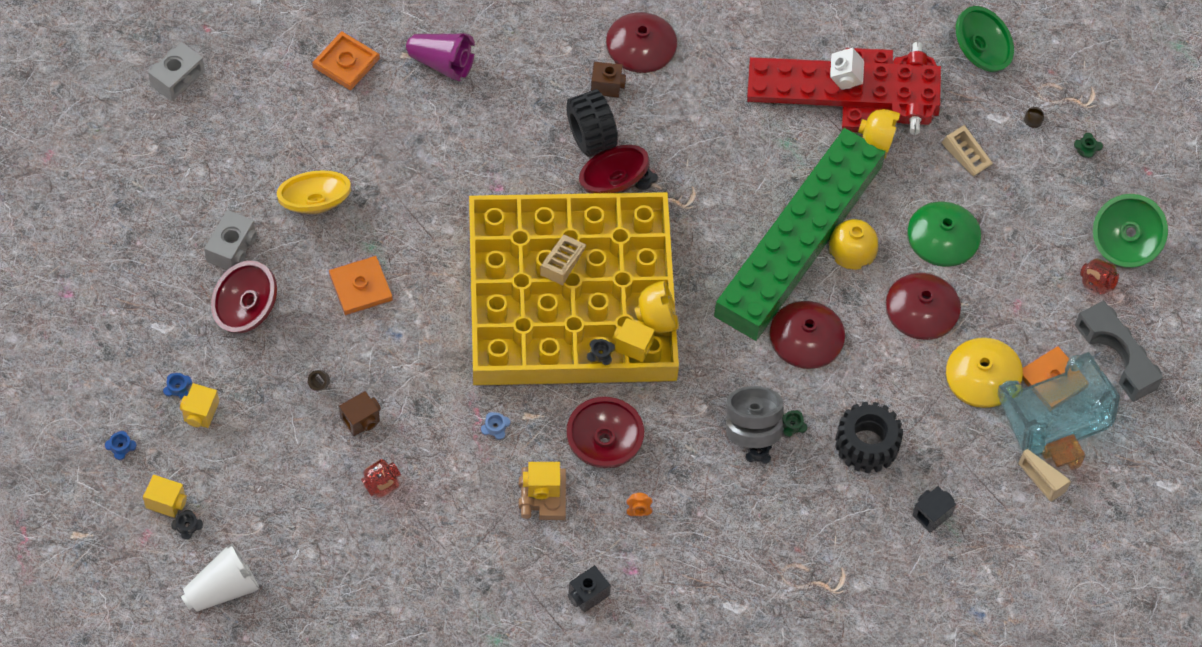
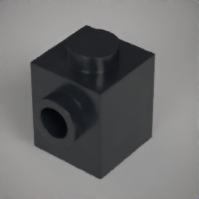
M937 486L932 491L926 490L918 498L912 516L931 533L953 515L956 503L950 493L943 491Z
M594 565L569 582L568 598L575 607L579 606L585 613L610 596L611 584Z

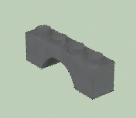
M1103 300L1079 313L1075 326L1089 344L1107 345L1116 350L1122 357L1125 370L1119 380V384L1133 402L1158 389L1163 379L1159 367L1153 365L1147 357L1145 349L1133 339L1131 331L1120 322L1112 307H1109Z

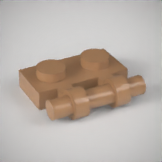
M523 467L519 477L521 498L518 500L521 517L524 519L531 518V510H539V520H565L566 469L560 468V497L534 499L528 497V487H523V472H528V467Z

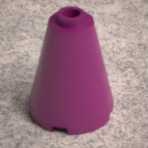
M466 33L414 34L407 40L406 50L411 58L452 80L461 81L460 78H466L472 68L475 54L471 53V46H475V41L471 35Z

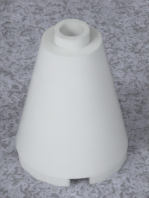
M233 544L222 550L183 588L185 594L181 598L189 610L194 608L198 612L260 589L250 568L244 563L241 554Z

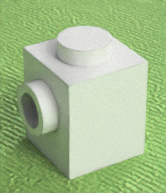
M850 48L832 53L830 77L839 88L843 90L863 84L864 60L856 50Z

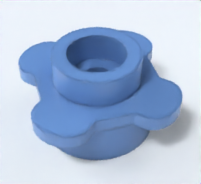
M490 412L486 415L485 425L481 426V432L484 435L490 434L495 436L496 439L501 440L505 437L506 427L510 426V419L500 413Z

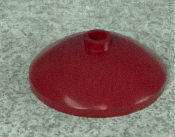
M635 12L620 17L611 25L607 33L606 47L612 60L616 64H622V68L637 73H649L665 67L673 59L677 49V37L672 26L663 18L651 13Z
M619 145L602 151L583 166L579 174L580 184L586 192L591 194L621 193L637 184L643 178L649 168L650 158L647 151L637 145Z
M243 261L229 268L218 280L211 297V312L218 326L234 334L245 333L258 327L268 317L276 301L277 282L273 272L258 261Z
M912 273L901 277L891 286L886 298V312L891 323L901 333L919 340H932L948 334L955 327L960 316L961 304L955 289L941 277L929 273Z
M797 301L786 305L774 316L770 327V341L777 355L788 364L803 369H815L830 364L839 356L845 342V329L841 319L829 307L813 301ZM806 324H809V325H812L813 327H812V328H808V327H806L805 325H806Z
M596 397L581 403L570 415L566 430L567 441L572 452L584 463L598 468H614L626 464L640 451L644 440V425L638 412L625 401L613 397ZM602 438H606V439H608L609 441L606 442V443H603V442H601L600 440H601Z

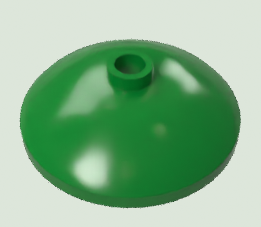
M971 6L960 13L956 21V38L965 57L976 67L988 72H999L1008 67L1013 60L1014 43L1010 31L1001 18L991 10L981 6Z
M1123 194L1110 199L1100 208L1093 223V238L1097 249L1109 262L1126 268L1140 267L1153 261L1162 252L1168 238V223L1162 209L1150 198L1139 194ZM1129 228L1136 230V234L1133 237H1129L1126 234Z
M938 201L920 207L912 215L908 224L907 237L911 248L921 259L933 265L952 267L967 262L976 254L981 242V229L976 218L964 207L951 202Z

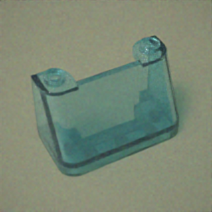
M1089 352L1071 357L1063 374L1023 388L1019 381L1011 380L1004 382L998 388L999 400L1021 450L1025 451L1028 449L1037 456L1107 430L1116 420L1120 400L1119 393Z

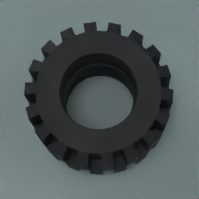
M595 89L569 98L566 106L567 117L574 139L581 151L586 156H591L616 147L618 132L615 119L607 100L600 91Z
M868 401L862 402L860 407L858 404L853 405L851 410L847 409L844 412V416L841 417L835 439L836 450H839L838 455L840 459L845 458V464L848 467L851 465L855 466L854 470L856 471L865 469V473H871L872 469L875 472H880L882 467L888 468L891 462H894L897 458L903 437L901 420H896L897 414L894 411L890 413L888 411L889 407L885 405L879 407L877 402H873V405H868ZM860 431L874 432L882 439V442L877 444L865 443L857 437L856 433Z

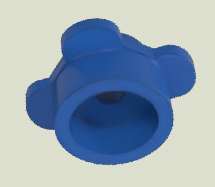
M171 373L167 376V386L163 389V392L168 397L173 395L182 399L183 396H188L187 390L189 385L192 384V379L181 373Z
M125 431L114 433L105 442L106 450H111L117 460L124 459L125 455L129 451H134L137 446L136 442L130 440Z

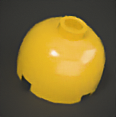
M881 109L872 112L867 120L862 119L858 133L862 134V138L868 144L885 150L884 159H886L900 113Z
M858 219L846 220L836 226L830 236L829 252L835 258L834 261L838 265L846 269L858 270L868 263L870 265L876 258L879 243L876 231L867 222Z
M661 281L646 287L639 296V307L635 308L638 321L644 322L647 327L655 329L657 333L679 330L678 316L675 315L673 308L675 304L667 283Z

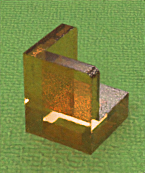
M1074 434L1046 444L1042 453L1044 459L1051 457L1057 467L1068 464L1071 470L1081 467L1086 456Z

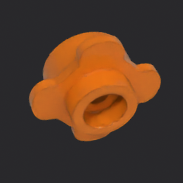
M641 492L632 494L627 499V505H629V508L626 510L629 516L650 515L653 512L650 507L653 503L652 498Z

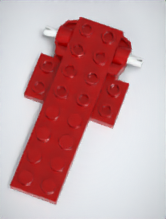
M917 42L912 44V52L908 55L895 57L894 61L893 50L854 48L864 60L863 84L841 90L830 77L831 61L750 57L747 102L843 106L842 130L846 128L851 132H858L862 119L867 120L872 112L881 109L891 110L900 113L899 120L896 123L910 124V133L914 135L915 130V135L920 133V125H929L934 116H939L941 66H937L934 58L922 52L923 45L918 42V46Z

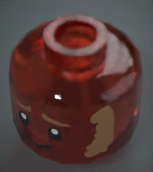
M1098 258L1085 263L1080 271L1083 286L1100 294L1113 291L1119 281V273H1117L1116 266Z
M379 459L363 470L364 477L361 478V481L371 496L376 495L382 498L399 487L400 483L397 477L402 474L394 462L389 464L385 459Z

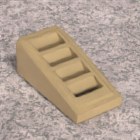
M965 125L947 135L941 142L973 177L993 164ZM959 139L962 141L960 144L957 143ZM966 146L968 150L964 152L962 148ZM973 153L975 156L969 159L968 155ZM980 160L982 163L975 167L973 163Z
M563 235L541 265L540 275L563 285L585 250L586 244ZM565 244H568V245H570V246H573V247H575V248H577V249H576V250H572V249L566 247ZM561 250L571 254L572 256L570 257L568 255L561 253ZM557 257L566 260L567 263L558 260ZM553 264L559 265V266H561V267H563V268H562V269H559V268L553 266Z
M1030 450L1023 451L1019 465L1048 500L1052 502L1063 495L1071 481Z

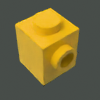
M626 318L623 326H618L613 336V340L616 341L615 351L644 362L653 344L655 329L647 327L641 321H633Z
M193 383L188 396H183L180 404L184 421L193 427L202 426L209 428L219 404L218 391Z
M528 462V472H523V487H528V497L536 499L560 497V462Z
M153 474L143 495L146 509L175 518L178 510L184 508L187 495H185L183 484Z

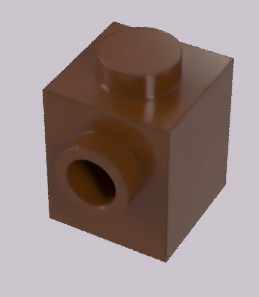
M594 61L591 91L596 89L603 96L619 98L620 88L625 89L626 75L622 74L623 65Z
M366 391L339 405L340 418L353 437L363 431L372 430L380 422L379 411H381V407L374 397L370 398Z

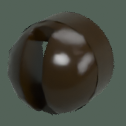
M1039 107L1029 108L1024 116L1025 124L1031 128L1040 127L1044 120V112Z
M323 370L312 371L308 376V385L315 391L324 390L330 384L329 374ZM318 374H319V376L324 380V384H323V382L317 377Z

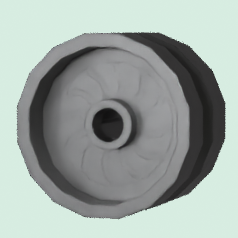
M747 386L732 392L727 398L726 432L728 438L732 442L748 448H763L775 444L783 434V398L776 391L760 386Z

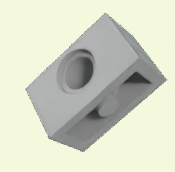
M181 42L176 48H172L159 63H155L148 72L151 87L170 101H173L205 72L203 57Z
M226 210L204 248L206 262L227 270L235 264L243 262L247 247L252 245L257 237L254 220Z

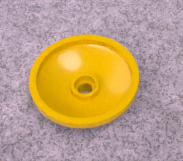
M334 171L306 172L293 176L283 182L277 189V199L280 205L290 211L302 214H319L341 204L351 192V183L345 175Z
M975 338L962 343L952 352L946 365V379L949 388L958 399L974 407L990 408L1007 402L1016 394L1022 382L1023 369L1016 352L1004 342L992 338ZM986 362L989 365L987 367L981 366V363Z

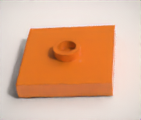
M341 31L312 62V66L351 91L378 62L380 54Z
M377 256L329 270L330 279L345 315L393 301Z
M1059 346L1022 368V380L1049 412L1090 385L1088 379Z

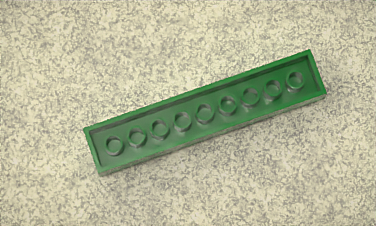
M844 128L718 298L714 317L757 341L826 246L836 226L844 221L880 171L886 151L868 144L864 138Z

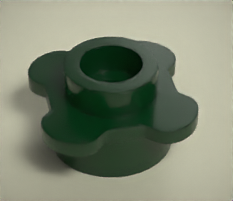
M1085 133L1083 138L1075 140L1074 147L1080 156L1092 158L1096 151L1102 150L1103 144L1096 141L1091 133Z
M791 410L783 414V434L785 436L791 437L795 433H805L807 431V424L804 423V417L800 411Z

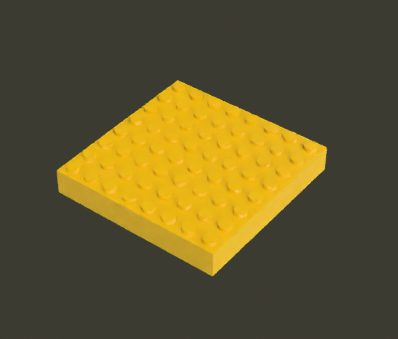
M668 192L469 196L473 385L677 381L679 370L677 330L667 333L654 332L653 344L644 362L615 350L611 353L612 362L609 365H603L602 362L597 361L589 362L587 359V354L591 350L590 342L592 340L605 339L615 345L616 341L613 340L616 328L618 326L622 327L626 318L638 321L635 308L639 307V296L646 287L665 281L675 304ZM566 235L586 244V248L565 283L561 285L541 276L540 271L546 257L561 237ZM565 244L566 247H568V248H570V249H572V250H576V249H577V248H575V247H573V246H570V245H568V244ZM561 250V253L568 255L570 257L572 256L571 254ZM557 257L558 260L567 263L566 260ZM553 264V266H555V267H557V268H559V269H562V268H563V267H561V266H559V265Z

